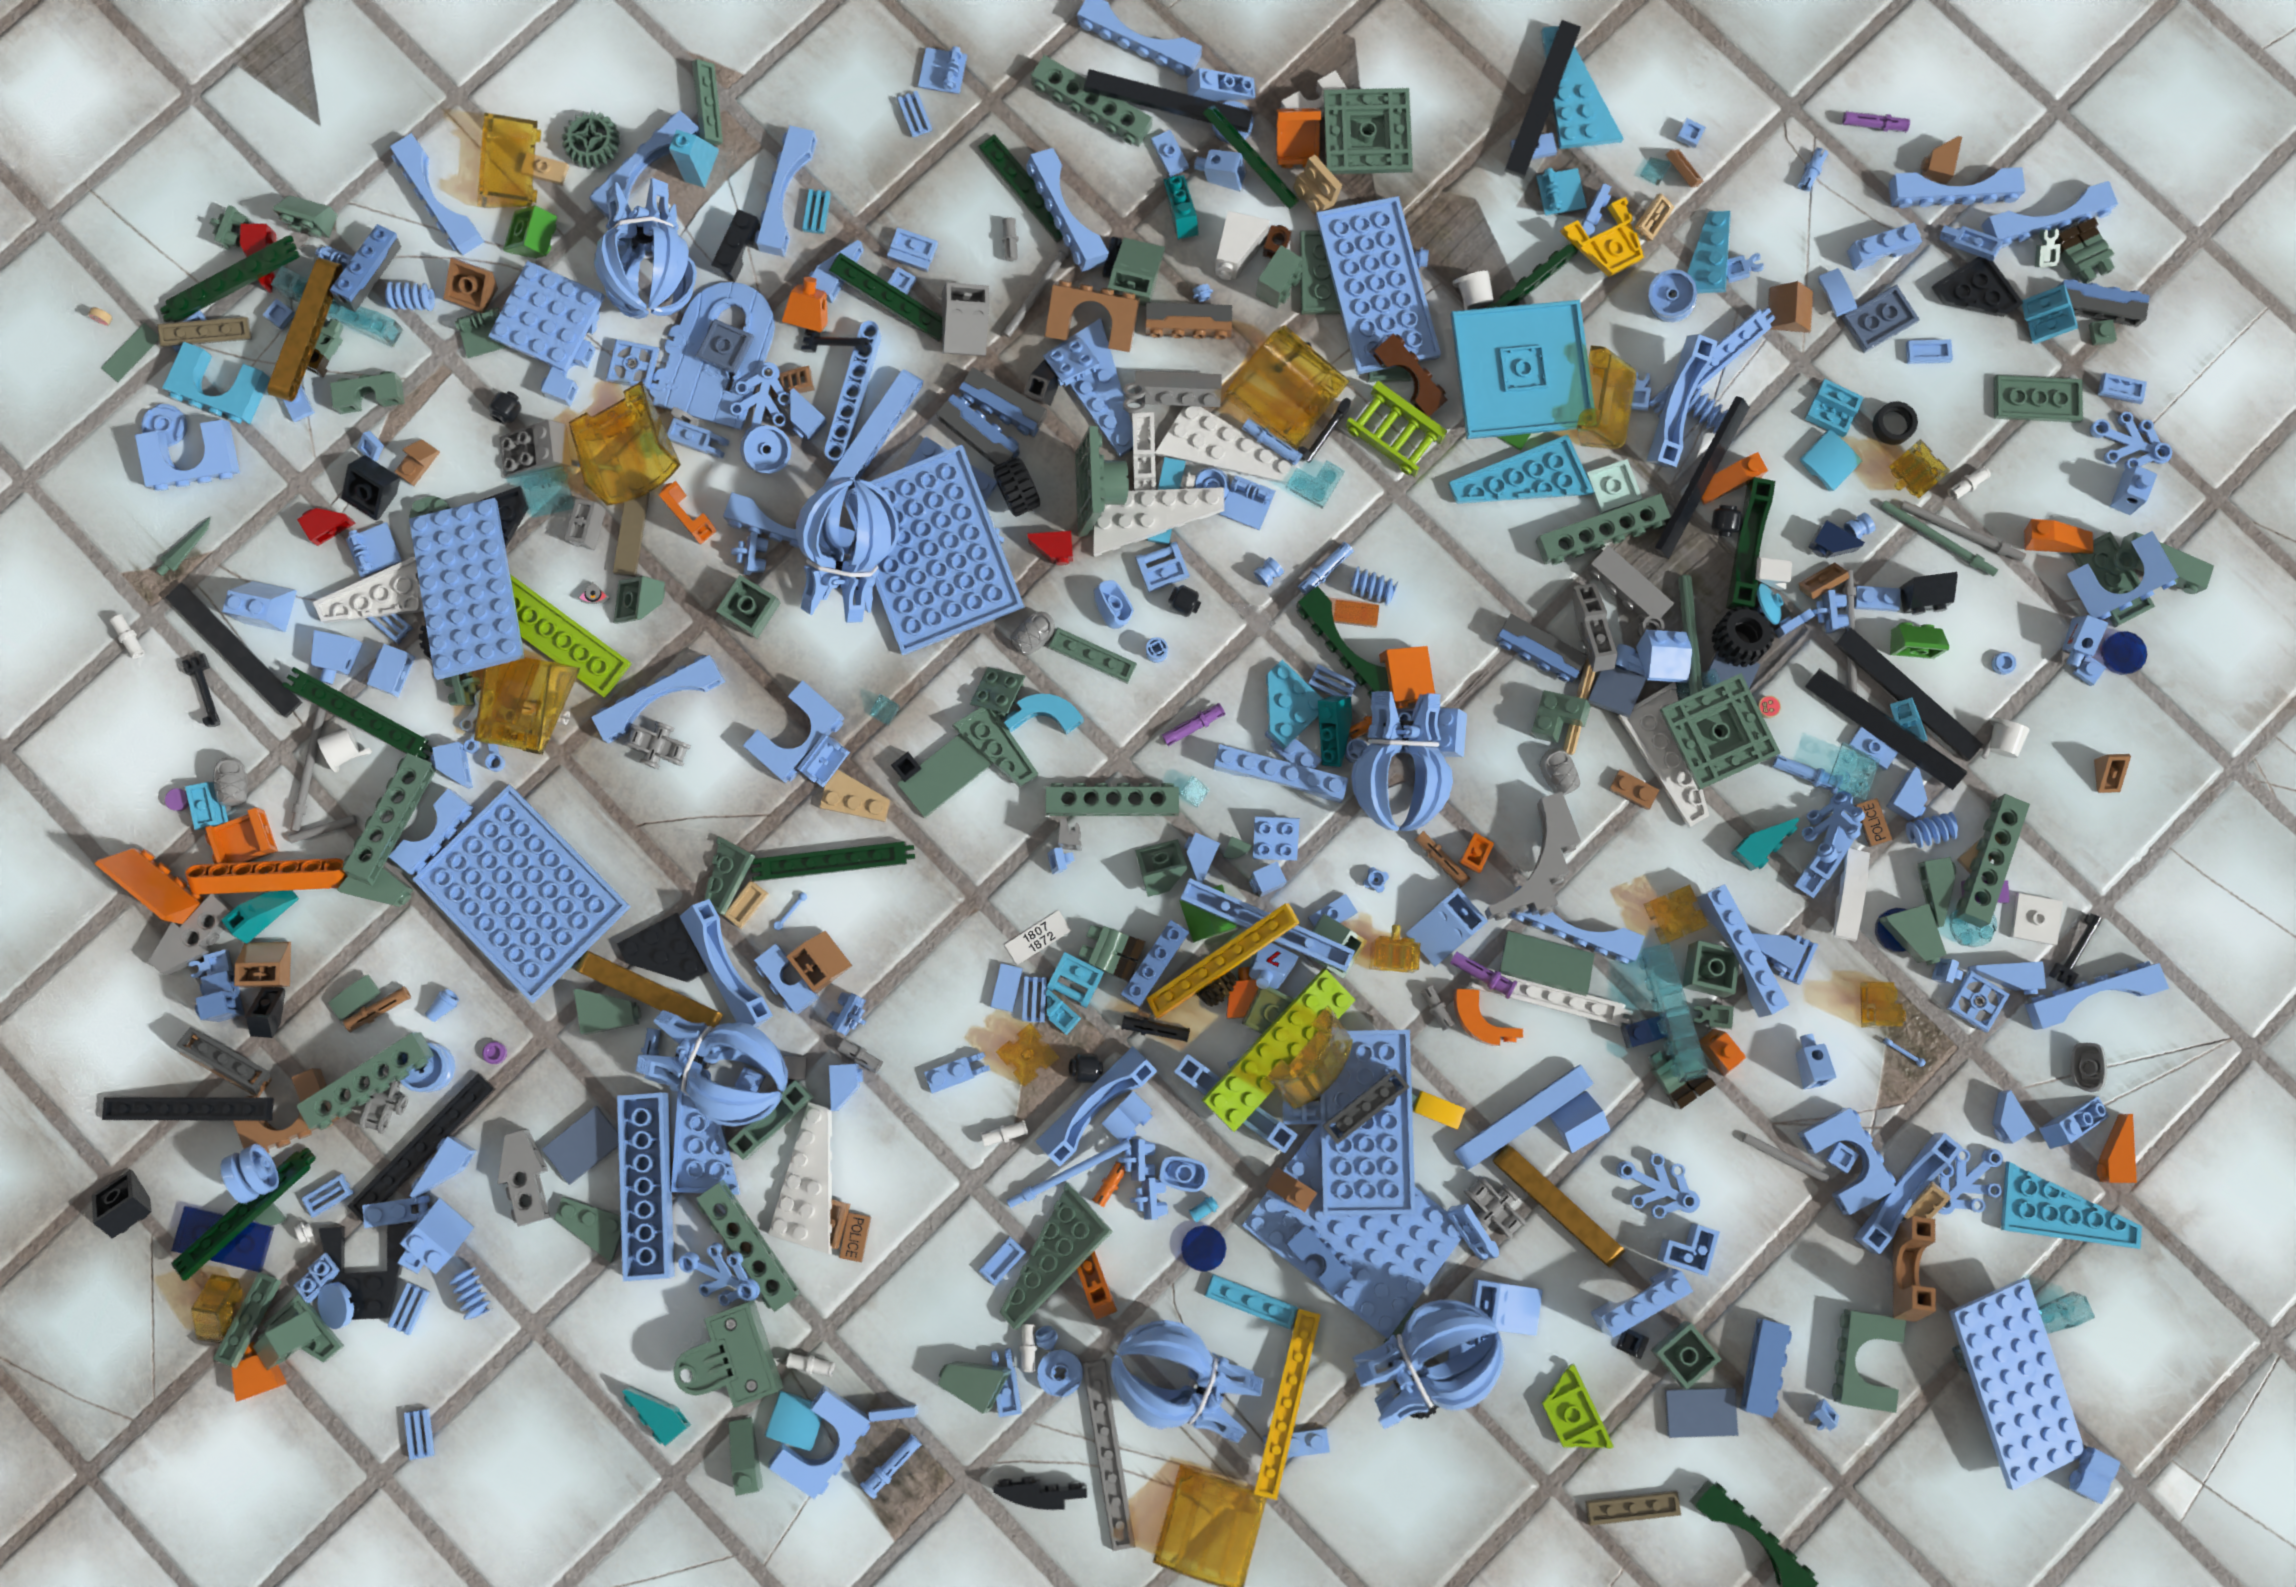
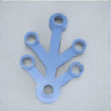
M763 363L758 368L756 376L746 382L740 381L735 386L736 392L744 396L749 392V389L761 383L759 392L740 403H733L730 407L731 413L738 417L745 410L756 404L751 428L761 425L765 406L772 415L773 422L777 427H783L786 424V417L779 412L768 394L771 385L778 395L779 403L782 406L790 404V395L784 391L779 383L780 372L774 363ZM770 369L772 370V375L765 376L764 372ZM740 385L746 386L744 392L738 391ZM784 395L789 397L786 403L781 402V397ZM735 406L741 407L739 413L733 412ZM779 416L784 419L781 424L776 423V418Z
M2123 412L2117 418L2118 423L2121 426H2125L2129 436L2112 430L2109 422L2104 419H2099L2090 426V433L2093 437H2106L2127 445L2118 450H2110L2104 455V461L2109 465L2139 450L2148 454L2138 459L2131 458L2124 464L2125 470L2132 468L2130 462L2134 463L2135 466H2142L2152 461L2157 464H2164L2172 456V448L2167 443L2160 442L2154 430L2153 422L2148 419L2143 420L2139 423L2137 429L2133 421V415L2130 412ZM2123 416L2128 418V422L2123 420ZM2143 424L2148 426V430L2143 427ZM2096 427L2100 428L2101 433L2096 430ZM2140 433L2147 435L2150 444L2143 441ZM2157 451L2162 453V457L2158 455ZM2109 454L2114 456V460L2109 458Z
M483 688L477 691L474 696V708L467 718L463 719L460 723L462 730L472 732L476 727V719L483 712L484 720L472 737L465 741L464 749L471 754L476 753L479 749L478 743L486 734L489 755L485 759V765L489 770L499 772L504 768L505 760L499 755L496 731L505 736L513 745L521 743L522 735L495 720L492 709L503 715L505 721L510 724L516 723L519 715L516 711L507 709L498 703L497 696L491 689ZM489 696V701L483 703V698ZM510 713L515 715L512 720L508 719ZM471 722L470 728L465 729V723ZM514 734L518 735V739L516 741H512L511 739ZM470 743H474L472 750L468 749ZM495 760L500 761V764L497 767L493 766Z
M1847 791L1837 792L1832 796L1830 804L1820 811L1812 810L1807 814L1810 824L1819 825L1814 828L1806 827L1802 830V836L1805 841L1811 842L1815 840L1819 834L1828 829L1824 843L1820 844L1817 850L1820 860L1824 863H1830L1838 856L1834 842L1839 827L1849 839H1856L1860 835L1858 826L1850 824L1842 816L1843 812L1846 811L1854 822H1860L1865 818L1862 808L1853 805V797ZM1833 812L1832 816L1820 823L1822 818Z
M1961 1149L1965 1154V1158L1961 1160L1959 1153L1955 1157L1956 1186L1949 1190V1177L1954 1173V1168L1951 1165L1948 1166L1949 1172L1947 1175L1943 1171L1939 1174V1187L1948 1193L1951 1199L1948 1201L1947 1207L1943 1206L1938 1213L1950 1214L1955 1208L1971 1209L1973 1212L1984 1211L1985 1202L1982 1199L1974 1198L1971 1201L1958 1200L1957 1198L1962 1193L1987 1194L1989 1197H1999L2001 1195L2002 1189L1998 1184H1973L1990 1167L2001 1165L2003 1156L1999 1150L1986 1149L1982 1153V1162L1966 1176V1162L1970 1159V1153L1966 1149ZM1992 1154L1997 1156L1996 1162L1991 1160ZM1992 1186L1997 1190L1994 1195L1990 1191ZM1976 1201L1980 1203L1978 1210L1974 1207Z
M1654 1153L1649 1158V1162L1654 1166L1659 1181L1637 1171L1631 1162L1622 1161L1617 1165L1616 1173L1621 1179L1629 1180L1632 1178L1654 1189V1191L1643 1195H1633L1630 1202L1634 1208H1642L1646 1203L1668 1196L1676 1201L1663 1206L1654 1205L1651 1209V1214L1654 1218L1662 1219L1667 1213L1679 1209L1686 1213H1692L1698 1209L1700 1205L1699 1196L1694 1191L1689 1190L1684 1177L1685 1168L1683 1165L1673 1164L1670 1167V1173L1676 1178L1679 1191L1671 1188L1663 1166L1665 1159L1659 1153ZM1655 1156L1660 1157L1661 1161L1658 1165L1653 1161ZM1626 1166H1628L1631 1170L1630 1174L1628 1175L1624 1174L1623 1169ZM1676 1166H1679L1681 1168V1173L1679 1175H1676L1674 1173V1168ZM1637 1197H1640L1642 1200L1639 1206L1634 1202ZM1687 1197L1692 1199L1690 1206L1685 1203ZM1658 1207L1662 1209L1660 1216L1655 1214V1210Z
M718 1242L713 1243L707 1249L708 1255L713 1258L717 1268L700 1261L699 1256L694 1252H687L679 1259V1267L682 1271L691 1273L696 1269L717 1279L713 1282L705 1281L699 1286V1292L702 1296L708 1297L714 1291L728 1285L736 1288L732 1292L725 1290L718 1296V1301L723 1306H728L739 1298L744 1301H751L759 1296L760 1289L757 1282L747 1277L741 1265L743 1262L742 1255L735 1251L727 1257V1263L730 1267H733L736 1278L732 1276L721 1255L723 1253V1246Z

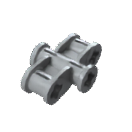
M656 721L655 731L652 732L631 724L630 728L632 730L628 740L623 745L646 753L644 759L640 760L641 764L659 769L658 763L661 758L683 767V759L687 749H690L691 746L679 740L669 738L670 733L675 728Z
M384 1066L383 1073L386 1076L389 1069ZM395 1080L389 1084L390 1088L379 1094L376 1092L371 1095L374 1097H370L371 1100L365 1105L359 1122L360 1128L365 1129L367 1127L377 1130L379 1134H384L388 1128L392 1112L395 1111L397 1115L404 1113L408 1103V1096H398L402 1085L400 1081L397 1082Z
M1479 1175L1477 1177L1478 1181L1469 1190H1464L1469 1199L1481 1209L1475 1216L1486 1231L1489 1229L1488 1225L1493 1221L1511 1239L1513 1237L1512 1234L1521 1225L1524 1226L1526 1224V1221L1509 1206L1518 1197L1505 1184L1501 1186L1502 1189L1497 1193Z

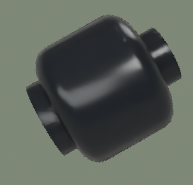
M510 391L507 393L498 392L489 404L490 416L503 425L514 422L522 409L518 401L519 397Z
M1719 505V508L1713 511L1711 527L1714 531H1718V536L1731 537L1732 533L1740 530L1742 513L1737 510V506Z
M1180 585L1178 588L1175 587L1168 600L1170 609L1184 617L1190 616L1192 612L1196 614L1201 605V602L1198 601L1199 593L1185 585Z
M1077 1053L1069 1061V1075L1078 1083H1094L1098 1076L1103 1073V1063L1099 1061L1096 1054Z

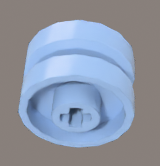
M1671 269L1663 271L1654 278L1650 285L1648 294L1650 310L1657 318L1664 322L1673 323L1685 319L1695 308L1697 299L1695 281L1682 270ZM1672 293H1675L1676 297L1670 298L1669 295L1671 296Z
M760 425L753 427L744 434L740 442L741 458L747 467L755 472L767 474L778 472L787 465L791 457L792 448L789 438L782 430L774 426ZM764 446H769L768 454L763 452Z
M427 1042L434 1056L428 1059L429 1063L426 1067L424 1066L417 1070L416 1068L408 1072L410 1075L400 1082L409 1090L417 1092L441 1090L449 1084L454 1076L456 1067L451 1052L441 1044ZM404 1053L402 1056V1060L405 1064L408 1060V1056L406 1053Z
M259 1144L248 1146L240 1153L229 1155L221 1161V1175L224 1184L234 1199L240 1203L246 1204L256 1199L259 1194L265 1195L278 1187L279 1178L276 1166L268 1152Z

